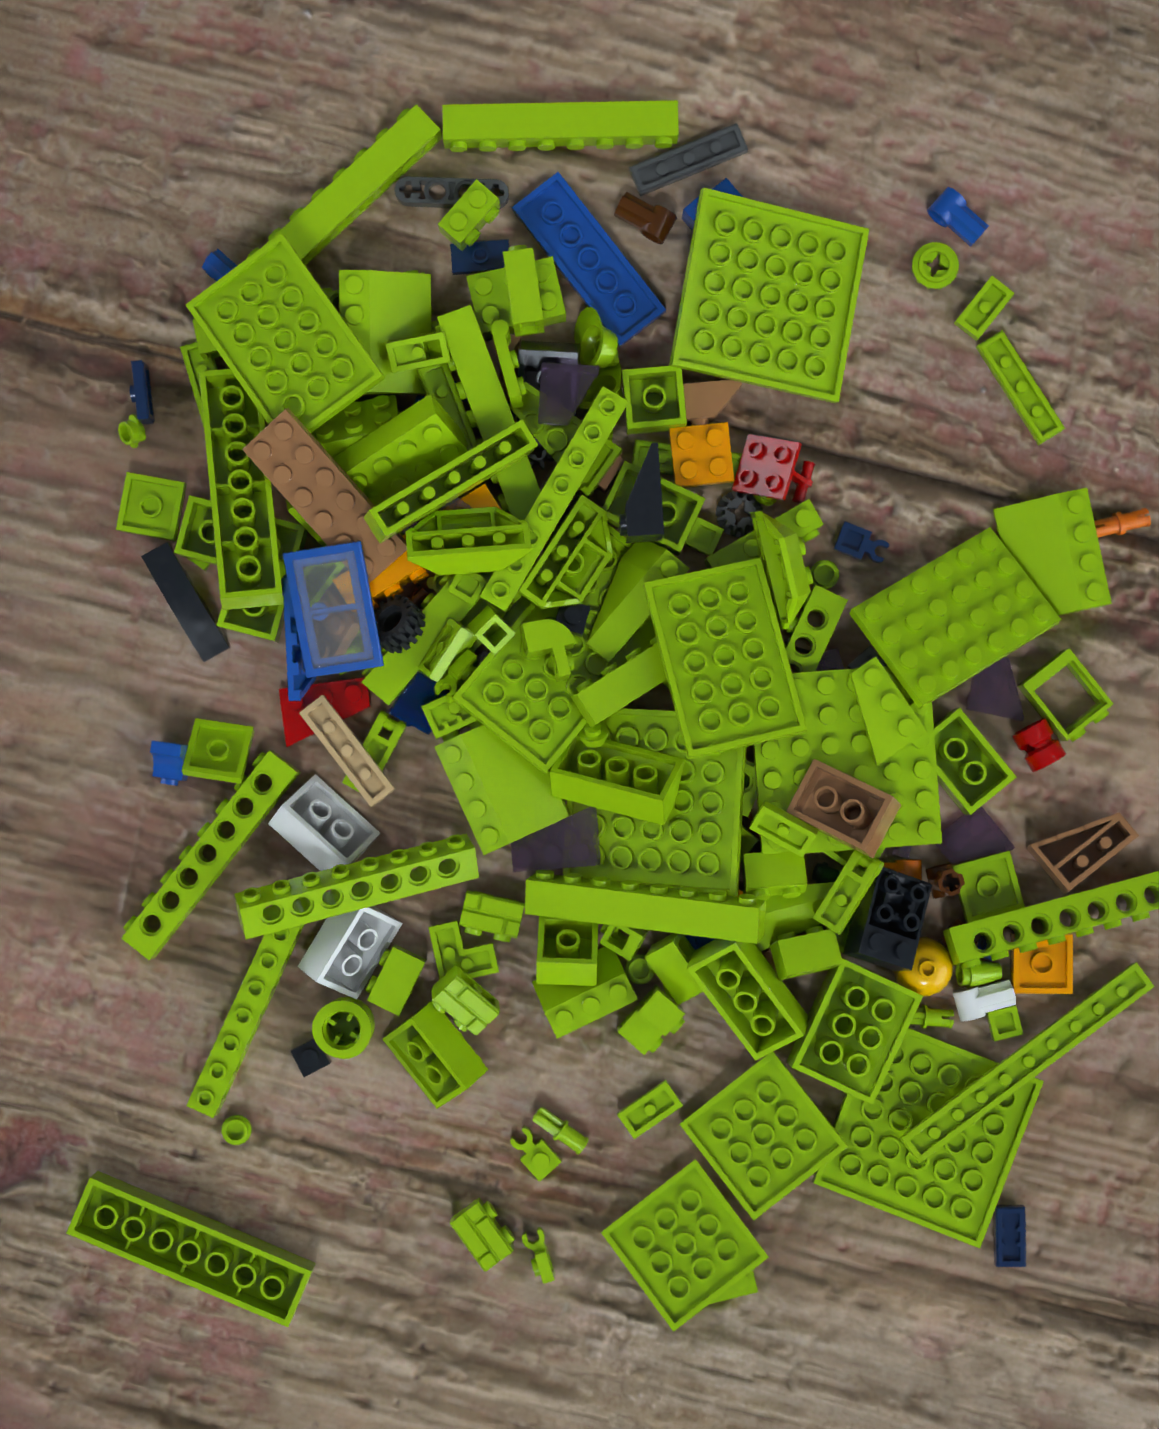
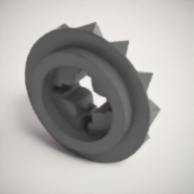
M732 491L724 495L719 501L716 508V519L718 525L724 529L725 533L734 537H743L754 531L751 517H742L738 524L735 525V514L727 509H737L744 502V512L751 516L750 512H763V507L755 500L756 498L753 495Z

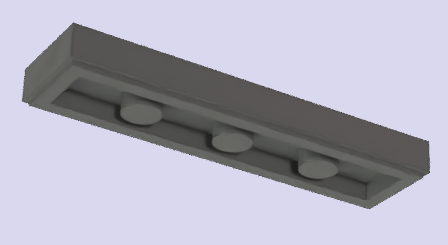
M736 123L629 167V171L641 197L748 153V147Z

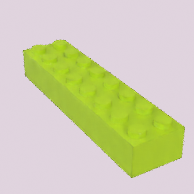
M230 369L199 371L222 610L283 605L271 481L242 450L265 428V419Z
M97 1171L89 1178L66 1232L68 1235L285 1327H289L316 1265L313 1261L100 1171Z

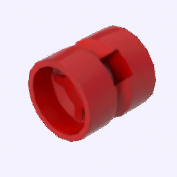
M1042 718L1012 735L1018 749L1026 752L1024 759L1032 772L1043 769L1066 755L1059 740L1051 737L1054 731L1046 718Z

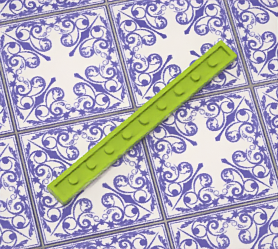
M1132 963L901 1136L900 1140L916 1162L921 1163L1155 986L1138 963Z

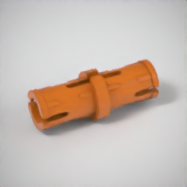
M1142 508L1141 510L1124 514L1116 512L1112 514V517L1095 520L1098 538L1112 534L1120 536L1124 535L1128 530L1150 526V515L1145 517V514L1149 513L1148 509Z

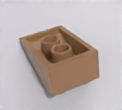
M814 759L786 812L812 825L846 846L874 858L901 804L893 796Z

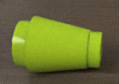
M981 961L980 965L965 969L962 964H958L955 967L956 980L959 986H965L969 989L1001 980L1002 968L999 962Z

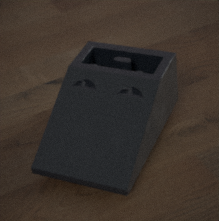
M883 867L863 897L851 922L843 954L892 971H911L932 884Z

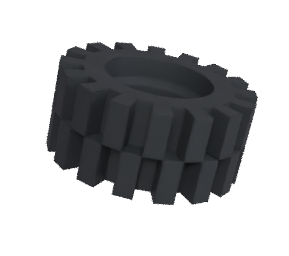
M395 595V598L390 596L387 598V603L383 601L379 603L381 607L379 610L374 609L380 646L393 654L394 652L402 653V647L407 651L411 648L409 645L411 642L416 644L418 641L415 637L422 635L423 631L420 627H425L426 622L423 621L425 615L407 597ZM400 620L398 625L395 628H393L394 625Z

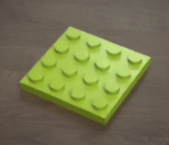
M774 1051L764 1056L679 1124L753 1221L848 1147Z
M696 1159L601 1232L673 1332L769 1258Z

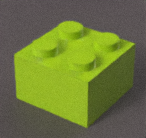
M659 366L622 370L623 398L629 401L624 410L627 435L669 431V428L686 427L687 419L681 368Z
M539 916L536 984L596 986L598 923Z

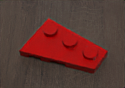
M365 677L312 684L301 701H289L288 688L279 689L286 747L288 748L303 739L315 735L299 713L321 695L328 699L343 720L370 708L369 689L361 683Z

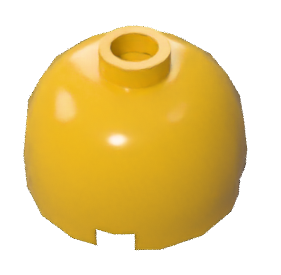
M920 937L912 970L893 972L898 984L922 996H930L939 993L948 985L952 977L953 963L949 952L941 943L929 937Z

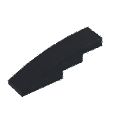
M166 542L142 555L141 557L203 662L228 650L230 646L217 626L203 597L199 595L187 571L183 569L170 543Z

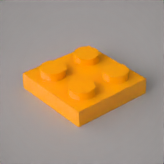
M728 422L669 428L674 483L684 488L734 482Z
M1011 933V942H1013L1015 934ZM1073 934L1065 935L1066 941L1053 945H1048L1047 940L1036 943L1038 949L1020 953L1019 948L1011 950V985L1015 994H1073Z

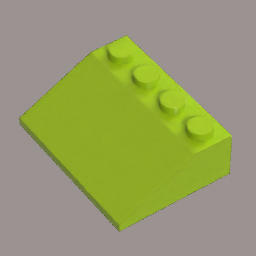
M339 270V314L385 377L384 380L365 394H425L417 373L418 368L392 373L386 343L415 337L421 333L432 332L431 274L377 270Z
M1087 488L1057 493L993 509L999 539L1058 616L1112 604Z
M478 726L435 746V750L483 855L571 816L564 800L552 796L550 769L546 774L542 773L486 726Z
M842 957L843 964L828 970L809 1011L805 1036L796 1040L786 1062L792 1068L873 1105L923 996Z

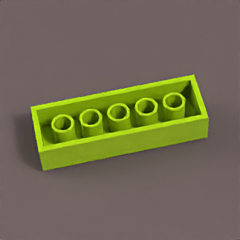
M430 393L333 457V459L369 500L377 506L469 451L465 433ZM286 499L289 513L321 545L328 546Z

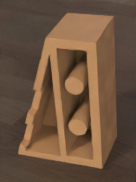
M1119 812L1040 842L1030 844L1026 849L1060 890L1066 894L1139 835Z

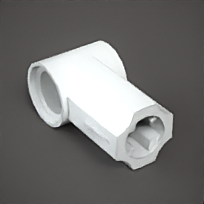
M1009 979L969 989L964 987L952 992L961 1022L984 1017L987 1012L1016 1005L1015 992Z

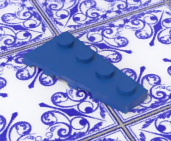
M285 574L281 578L284 597L289 701H301L316 680V677L306 678L287 574Z

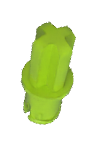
M922 1005V1007L917 1008L911 1025H920L923 1029L927 1026L951 1029L954 1020L942 1018L954 1017V1011L952 1009L928 1008L927 1005Z
M540 1107L532 1118L533 1122L553 1135L554 1141L560 1140L575 1151L576 1154H580L589 1141L588 1137L583 1136L568 1125V1120H561L545 1107Z

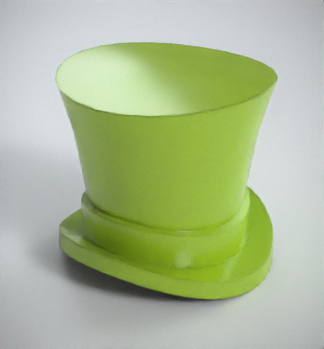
M340 997L322 1007L315 1015L312 1024V1034L319 1048L326 1054L339 1059L353 1058L362 1053L372 1038L375 1029V1020L370 1008L361 1000H356L352 997Z

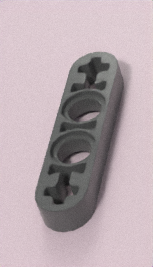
M408 176L398 180L395 185V195L399 203L408 207L452 208L460 199L458 196L459 190L465 186L470 187L476 179ZM477 179L492 193L494 188H499V192L504 194V196H499V209L508 203L509 191L504 182L497 179ZM406 185H411L414 191H421L420 185H425L424 194L426 199H421L420 193H411L410 198H405L404 193L401 191L406 190ZM440 185L445 188L446 194L442 199L435 200L430 197L429 192L433 186Z

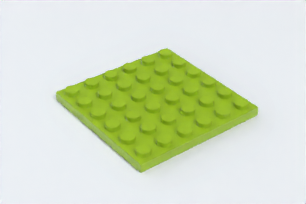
M702 188L698 200L669 366L826 402H839L869 229Z
M883 666L928 732L876 766L862 713L859 709L849 675L857 668L792 673L807 731L753 744L758 811L764 801L786 811L812 761L816 759L893 796L901 804L879 848L942 844L932 702L919 709L890 668ZM818 830L816 838L806 853L855 849ZM760 835L762 854L789 852L786 848Z
M621 708L601 721L608 728V737L606 738L608 740L684 759V767L675 805L663 826L567 800V809L571 816L566 818L563 876L567 873H578L582 875V878L587 879L604 876L609 877L611 882L621 883L623 880L639 881V885L644 886L662 883L668 885L669 889L679 890L681 887H694L698 889V892L702 893L720 890L727 892V896H738L746 746L687 759L675 711Z
M908 1028L874 1104L871 1105L845 1093L833 1127L848 1147L815 1172L812 1182L980 1249L1044 1081L1034 1077L924 1161L917 1163L900 1140V1137L999 1063Z

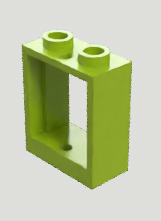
M526 245L511 246L508 248L509 251L503 252L515 337L545 333L533 247L527 248Z
M1070 648L1061 650L1017 685L1038 714L1048 720L1054 734L1060 741H1068L1070 739L1074 742L1086 733L1084 727L1092 721L1096 724L1109 714L1107 709L1114 704ZM1066 666L1096 704L1064 729L1035 690Z

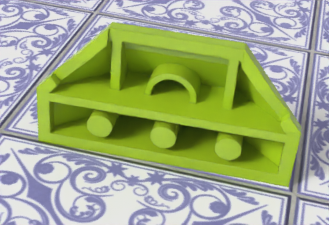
M581 495L536 559L518 593L541 609L581 604L613 555L607 523V511L584 495Z
M497 507L434 511L413 528L411 527L405 531L407 560L438 575L501 571L531 552L529 523L519 520L512 514Z
M762 511L750 512L779 627L782 630L788 629L811 592L809 585L813 584L810 568L805 567L802 555H806L805 544L802 537L798 538L797 533Z

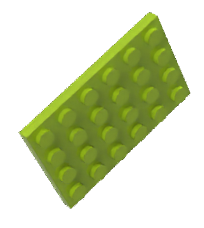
M282 233L185 304L268 424L285 409L289 408L307 430L312 433L385 379Z
M991 527L852 608L849 612L850 616L919 709L1056 626L1062 620Z
M761 557L644 583L643 588L687 759L807 731Z

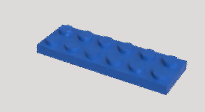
M559 172L512 207V211L548 257L553 256L555 266L587 307L596 309L602 325L617 335L619 348L666 313L662 303Z

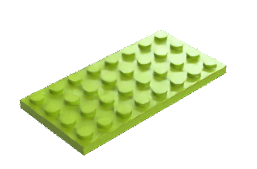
M609 524L608 528L613 555L581 603L590 606V611L582 637L573 635L576 641L573 649L565 650L566 653H571L574 663V670L570 671L569 679L556 682L550 653L526 658L520 634L522 623L542 619L555 620L559 607L541 609L531 602L511 626L516 634L495 655L490 651L452 697L453 701L544 774L548 772L587 724L572 700V697L578 693L576 687L590 678L593 682L598 681L603 677L600 673L602 670L615 662L620 667L628 662L625 657L639 647L642 651H645L651 645L650 640L656 637L650 615L609 664L586 645L618 564L633 545V543H626V538L620 536V533Z

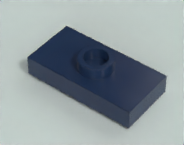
M509 239L475 242L470 247L467 245L463 251L454 244H450L453 275L475 274L504 268L503 252L509 251Z
M142 360L131 361L134 385H130V397L132 403L136 402L137 419L143 425L154 424L155 418L149 367Z
M997 1205L995 1208L994 1265L996 1267H1026V1214L1024 1205Z

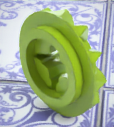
M931 242L923 245L912 259V273H914L917 283H921L927 289L940 290L951 284L958 274L959 261L956 253L948 245L940 242ZM938 255V266L942 267L943 270H938L932 277L931 267L927 266V263H932Z

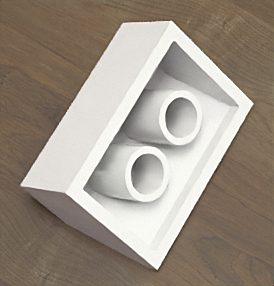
M316 774L281 805L268 823L320 871L331 869L340 864L354 863L380 835V832Z
M375 906L329 917L323 923L297 967L315 982L357 1000L379 964L385 949H388L403 923Z

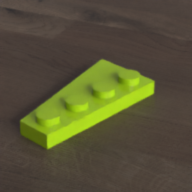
M524 382L527 392L526 395H522L524 406L512 409L511 403H509V408L519 420L522 419L531 434L558 463L582 421L533 386ZM609 439L606 440L579 486V489L588 499L623 451L622 448Z

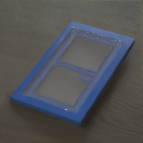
M361 541L283 553L306 678L384 666Z

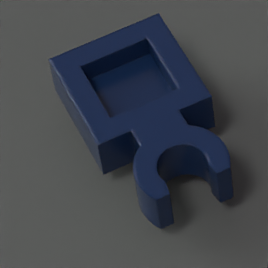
M844 521L833 550L857 560H861L865 553L868 554L871 561L882 563L884 558L875 554V548L882 547L887 549L890 544L884 540L873 542L869 540L872 534L871 531Z

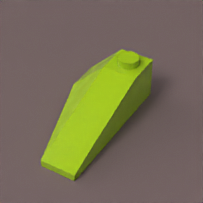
M652 542L634 543L618 564L586 645L609 664L650 616L643 588L644 583L686 574L690 568L670 551Z

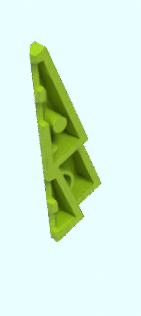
M834 882L807 884L805 893L796 898H784L783 895H774L766 899L765 933L758 944H755L762 953L763 950L770 948V945L778 941L777 936L789 932H795V935L805 932L806 929L823 925L813 919Z

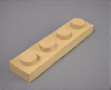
M321 695L299 713L370 807H374L396 790L324 695Z

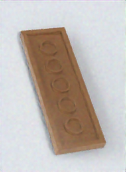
M289 408L279 414L242 449L328 546L361 541L369 583L407 550L406 540L400 533H397L381 544L378 542L364 520L366 513L375 505ZM348 560L342 561L349 569Z

